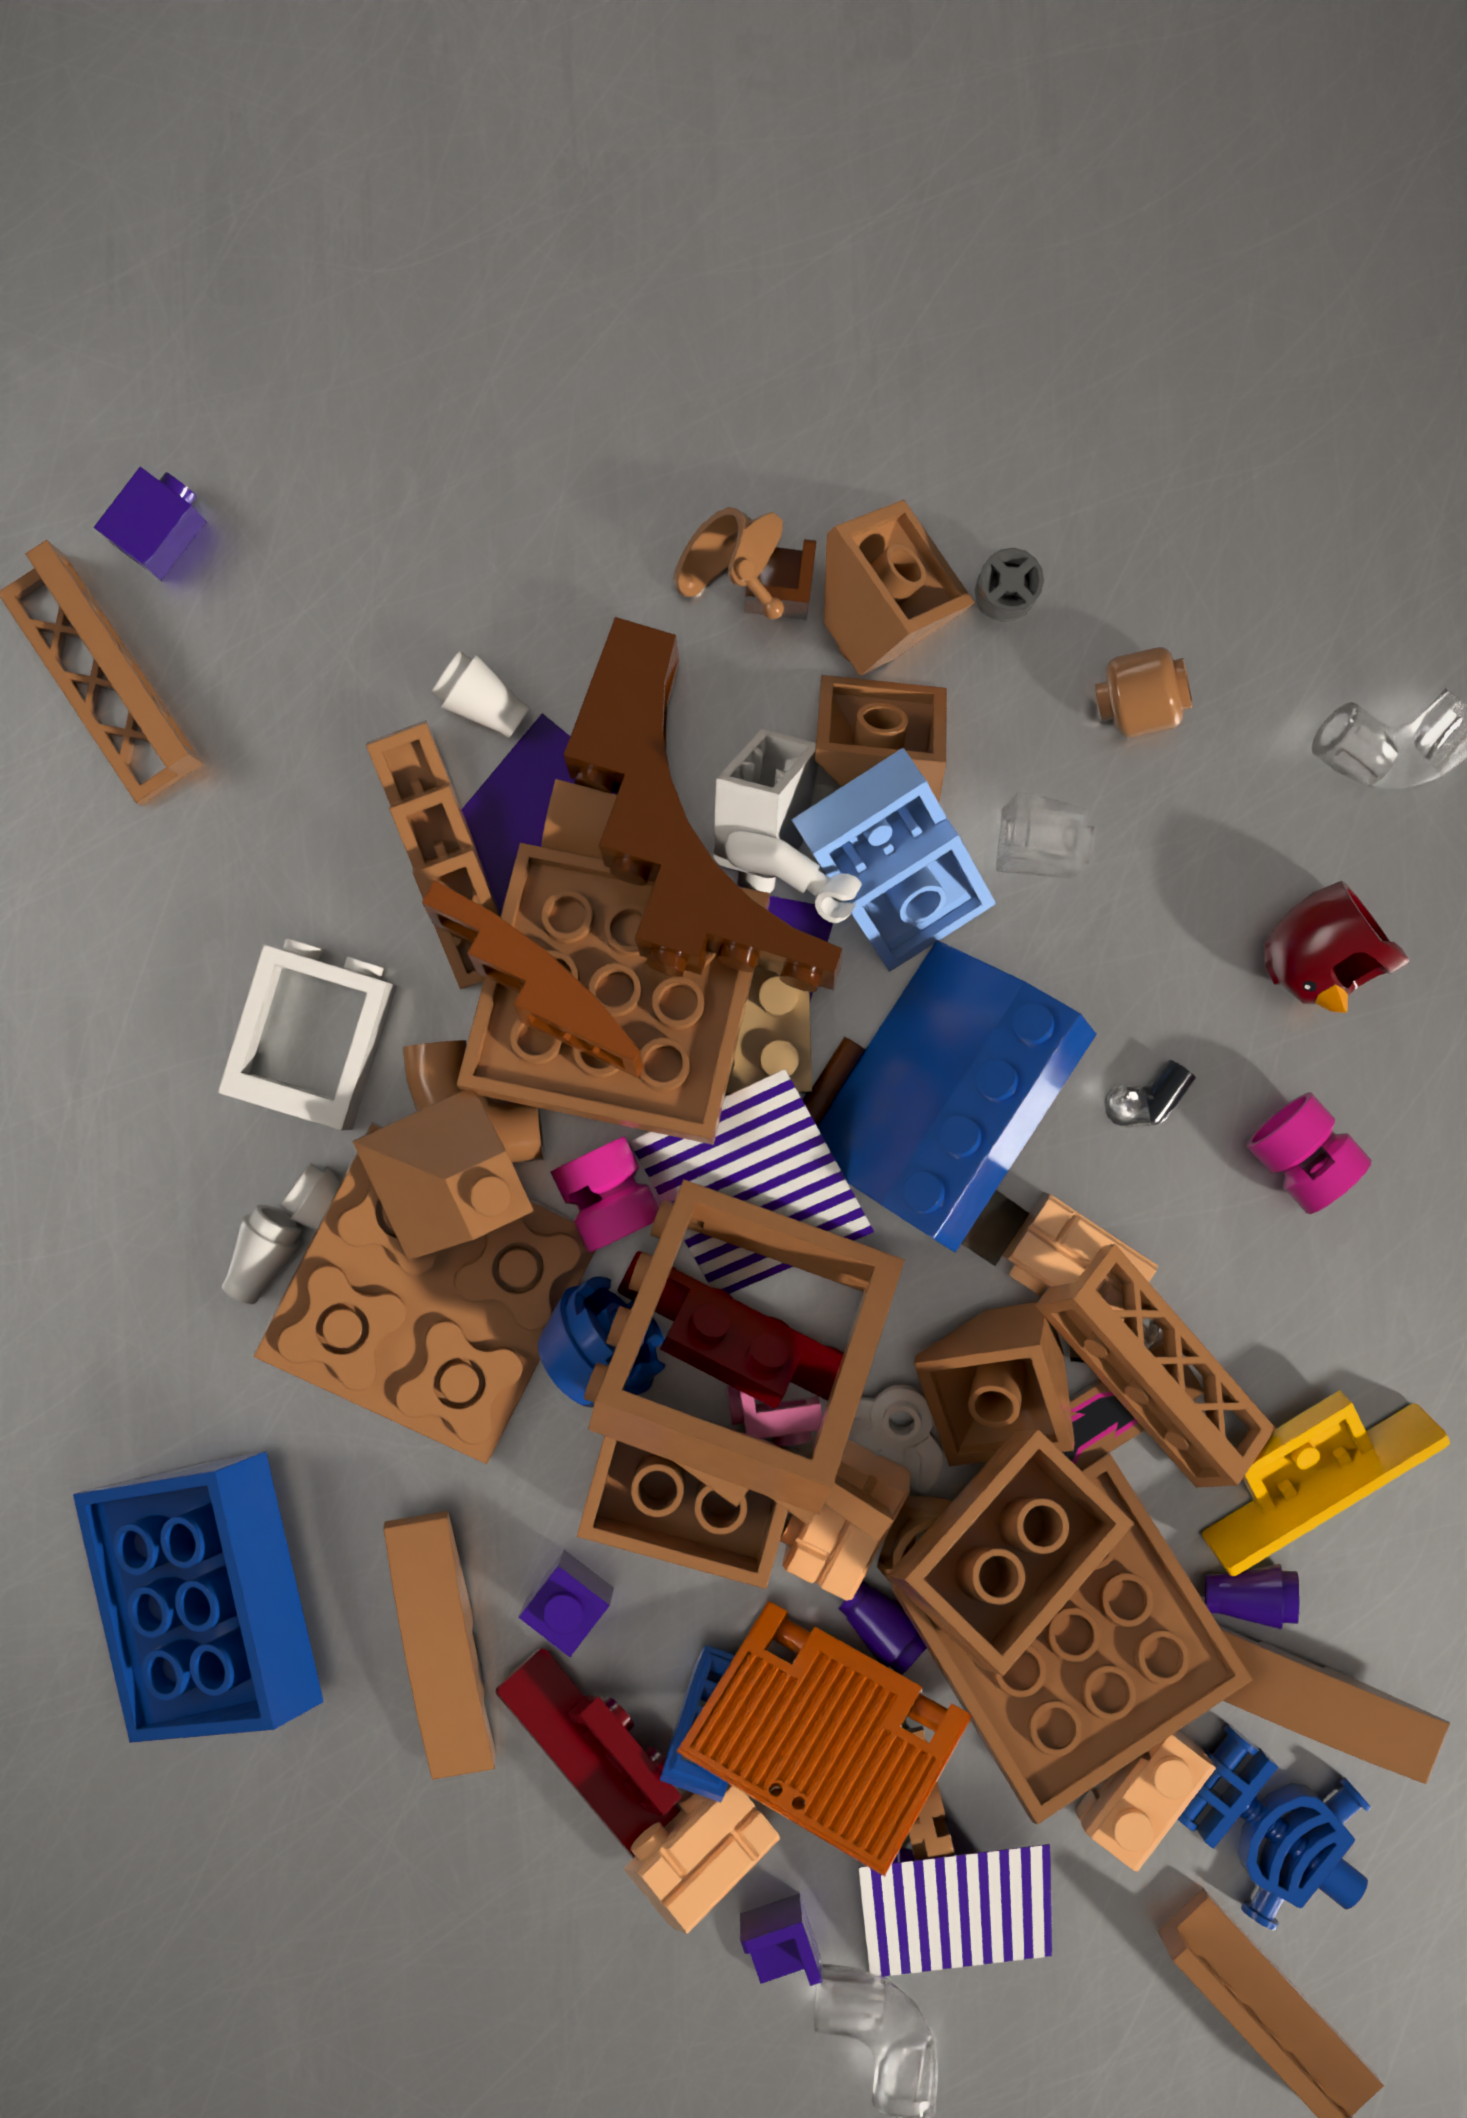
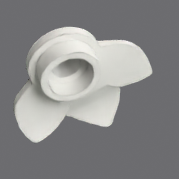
M895 1385L880 1392L875 1399L861 1397L848 1439L873 1451L876 1456H883L906 1467L911 1472L910 1491L918 1496L927 1495L939 1479L943 1466V1450L938 1440L931 1433L934 1420L925 1394L921 1390L909 1385ZM903 1411L909 1413L914 1421L908 1426H899L894 1424L890 1417L896 1412Z

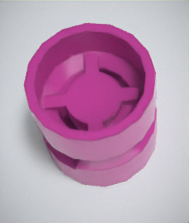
M1307 1092L1297 1097L1280 1109L1253 1134L1247 1143L1249 1150L1270 1173L1283 1172L1285 1174L1283 1188L1307 1214L1322 1210L1345 1194L1362 1178L1372 1162L1370 1157L1348 1133L1335 1134L1332 1131L1335 1118L1312 1092ZM1322 1146L1325 1151L1304 1168L1300 1163Z
M625 1136L550 1171L565 1204L577 1205L579 1209L574 1223L589 1253L652 1224L659 1209L649 1185L637 1183L634 1178L640 1167Z

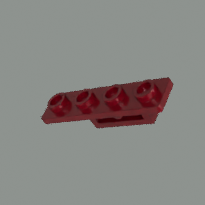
M637 1251L617 1289L619 1294L630 1300L636 1298L638 1292L628 1288L641 1251ZM672 1266L654 1311L673 1321L660 1350L774 1409L777 1408L783 1399L790 1382L828 1401L843 1352L834 1347L824 1346L791 1329L782 1320L768 1317L733 1299L727 1292L718 1288H712Z
M536 1650L497 1686L496 1695L632 1858L635 1855L630 1848L645 1830L658 1822L665 1827L680 1812L675 1804L683 1796L673 1785L659 1780L665 1758L651 1746L647 1750H643L629 1733L635 1726L633 1720L618 1702L611 1697L603 1701L599 1696L583 1695L547 1650Z

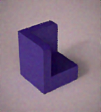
M800 1893L740 1913V1942L744 1953L750 1954L760 1984L803 1969L810 1986L823 1982L820 1952Z

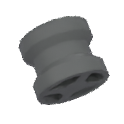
M1007 548L991 555L983 565L974 589L976 602L981 611L992 620L1000 622L1017 621L1027 615L1042 591L1044 583L1042 567L1037 559L1026 550ZM1004 594H1016L1019 599L1017 600L1015 596L1009 597L1005 596Z

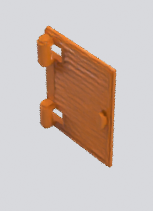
M768 1601L679 1746L677 1753L885 1877L972 1716L952 1703L947 1709L924 1696L922 1686L819 1628L814 1627L812 1632L794 1623L788 1619V1613L785 1609ZM772 1641L798 1654L792 1665L767 1651ZM908 1717L935 1732L930 1743L902 1728ZM775 1786L780 1787V1789H779V1788L773 1789V1790L771 1791V1793H770V1790H771L773 1787H775Z

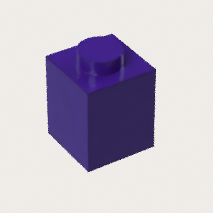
M140 466L93 528L112 545L162 581L207 521L191 505L197 498V495L168 472H165L160 480H158Z
M563 1550L526 1598L518 1618L567 1656L571 1657L610 1606L614 1587L566 1550Z

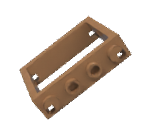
M683 1180L675 1202L663 1199L658 1209L650 1233L651 1236L660 1239L654 1255L642 1251L635 1266L628 1288L638 1292L633 1307L628 1309L620 1306L613 1320L606 1344L616 1347L609 1366L597 1362L590 1377L583 1398L594 1403L588 1430L819 1515L832 1490L905 1259ZM687 1228L863 1292L809 1459L623 1391Z

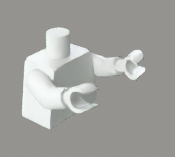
M761 729L716 779L714 859L720 866L738 870L737 885L739 887L771 893L775 888L776 877H778L802 894L807 890L817 896L815 908L818 914L828 922L839 923L850 916L856 903L838 902L831 897L841 901L854 899L861 887V881L856 876L840 873L830 878L818 870L819 864L798 851L804 839L792 821L793 818L836 790L826 784H815L818 763L814 760L816 743Z

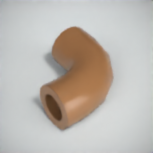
M466 1040L442 1041L403 1047L406 1080L416 1111L460 1092L456 1084L467 1046ZM478 1095L512 1163L544 1160V1140L540 1108Z

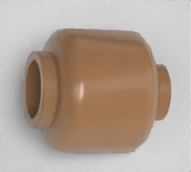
M1164 647L1152 648L1111 659L1106 668L1107 681L1095 684L1102 721L1114 719L1119 732L1129 738L1173 729L1182 722L1183 710L1193 708L1184 658L1174 660L1169 650Z

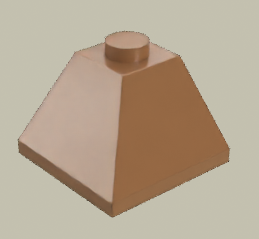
M905 500L839 524L827 533L824 624L836 640L840 653L846 660L851 662L860 676L894 660L975 603Z
M821 675L814 760L843 787L901 748H904L926 779L939 803L946 767L947 688Z
M463 1090L352 1141L408 1260L474 1240L534 1211L509 1155L476 1091Z
M1037 1302L984 1310L915 1356L914 1365L949 1467L988 1462L1016 1430L1039 1429L1061 1452L1074 1451L1075 1441L1064 1352L1057 1330L1036 1308Z

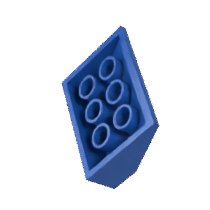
M936 940L833 1100V1104L822 1119L818 1129L848 1184L955 1253L1097 1033L1081 1013L1026 981Z
M266 1451L208 1461L73 1494L129 1743L275 1730L324 1702Z

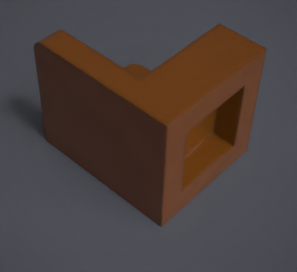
M804 539L802 550L776 547L767 565L757 577L772 597L779 598L782 601L784 612L781 617L807 620L817 540ZM746 586L744 613L764 615L762 604Z

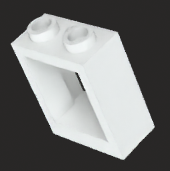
M288 938L285 939L282 950L263 944L218 1093L337 1130H353L397 985L380 980L384 968L347 957L342 969L320 962L323 949ZM282 967L367 993L335 1098L250 1072Z

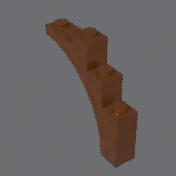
M615 617L563 756L569 776L575 780V784L612 793V791L618 793L599 843L604 866L610 868V873L613 876L630 884L644 886L648 880L655 882L635 936L640 956L647 958L646 964L652 969L667 975L681 977L685 970L702 975L709 952L718 954L717 960L730 968L743 972H753L755 966L779 973V979L786 985L802 991L816 992L818 986L834 990L842 964V948L793 928L753 901L715 863L688 822L670 777L666 753L668 705L680 662L676 635Z

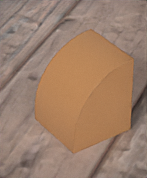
M556 779L546 816L541 847L602 859L599 843L617 795Z

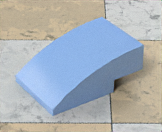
M901 748L792 819L827 876L831 878L834 875L844 873L856 876L861 881V887L854 899L844 901V903H856L851 914L889 972L933 945L936 940L944 938L996 904L960 836L944 814L926 779L904 748Z

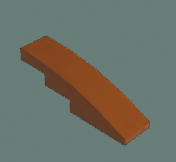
M434 880L422 901L432 924L472 942L473 944L468 951V955L476 972L519 993L514 1006L523 1024L636 1078L639 1077L644 1066L638 1047L601 1002L546 950L495 913Z

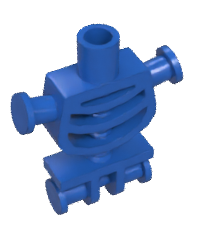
M1228 1724L1224 1728L1228 1736L1216 1751L1212 1752L1209 1749L1205 1751L1216 1769L1177 1820L1191 1831L1195 1832L1197 1830L1203 1841L1214 1849L1239 1817L1244 1819L1245 1822L1241 1829L1237 1853L1242 1866L1250 1878L1259 1886V1889L1252 1902H1243L1241 1910L1260 1925L1276 1930L1279 1922L1275 1915L1283 1900L1298 1908H1303L1318 1888L1342 1908H1352L1364 1895L1368 1879L1342 1858L1355 1842V1838L1343 1824L1361 1808L1368 1812L1372 1807L1345 1776L1340 1780L1343 1787L1325 1803L1311 1788L1296 1783H1290L1272 1791L1262 1800H1258L1256 1795L1278 1769V1766L1261 1748L1258 1749L1242 1733ZM1251 1753L1253 1755L1240 1773L1237 1772L1235 1769L1246 1755ZM1221 1777L1231 1783L1222 1795L1213 1789ZM1208 1803L1211 1804L1213 1807L1198 1824L1195 1820ZM1290 1811L1289 1813H1287V1814L1282 1818V1815H1283L1284 1813ZM1265 1837L1267 1839L1263 1846L1260 1864L1258 1866L1257 1856L1259 1851V1845L1262 1839Z

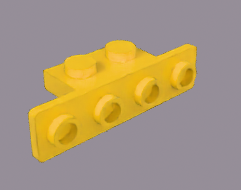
M1339 1390L1275 1429L1243 1477V1481L1253 1501L1202 1532V1537L1228 1574L1236 1576L1448 1447L1450 1440L1446 1432L1416 1403L1408 1405L1366 1431L1353 1403Z

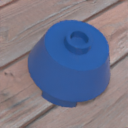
M601 1276L592 1277L581 1286H572L565 1290L538 1340L540 1359L555 1385L576 1403L590 1408L594 1407V1403L583 1398L597 1362L609 1366L616 1347L606 1344L615 1315L620 1306L632 1309L636 1299L634 1298L626 1304L615 1293L609 1291L612 1280ZM653 1317L623 1390L634 1395L648 1391L653 1384L654 1377L666 1366L657 1357L656 1347L663 1343L664 1337Z

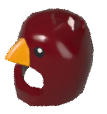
M1343 881L1313 892L1293 907L1275 926L1265 942V967L1273 984L1283 986L1303 1004H1318L1330 1012L1347 1013L1348 995L1355 989L1385 973L1392 974L1409 964V958L1403 949L1395 942L1389 940L1359 897Z

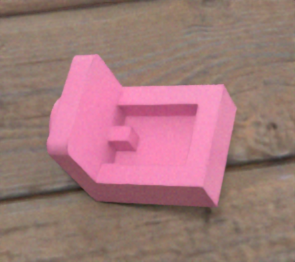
M727 1386L732 1425L745 1423V1431L748 1435L760 1439L773 1437L775 1445L791 1446L810 1442L812 1440L811 1432L818 1431L822 1412L818 1396L784 1400L774 1409L765 1403L755 1404V1398L731 1386Z

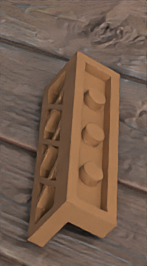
M45 540L25 554L34 569L0 590V598L134 801L142 805L204 763L68 557L48 540ZM46 585L59 604L56 624L33 619L21 600ZM41 631L53 633L51 646ZM66 636L81 638L94 657L90 676L68 672L62 664L61 660ZM76 683L88 685L86 699ZM101 688L115 690L129 710L125 729L104 725L97 717L96 709ZM138 726L140 727L142 732L137 731ZM110 735L123 737L121 750L118 749ZM135 740L149 742L166 766L165 769L144 783L140 782L130 767Z
M1116 1244L1103 1246L1075 1283L1049 1287L1036 1303V1308L1196 1488L1238 1486L1276 1428ZM1109 1271L1122 1284L1124 1310H1113L1096 1291ZM1142 1319H1153L1162 1330L1164 1357H1154L1144 1345ZM1183 1365H1193L1202 1375L1205 1403H1195L1185 1392ZM1224 1411H1233L1249 1429L1236 1449L1226 1439Z
M1204 1888L1158 1930L1172 1961L1318 2118H1352L1365 2103L1384 2087L1377 2074Z

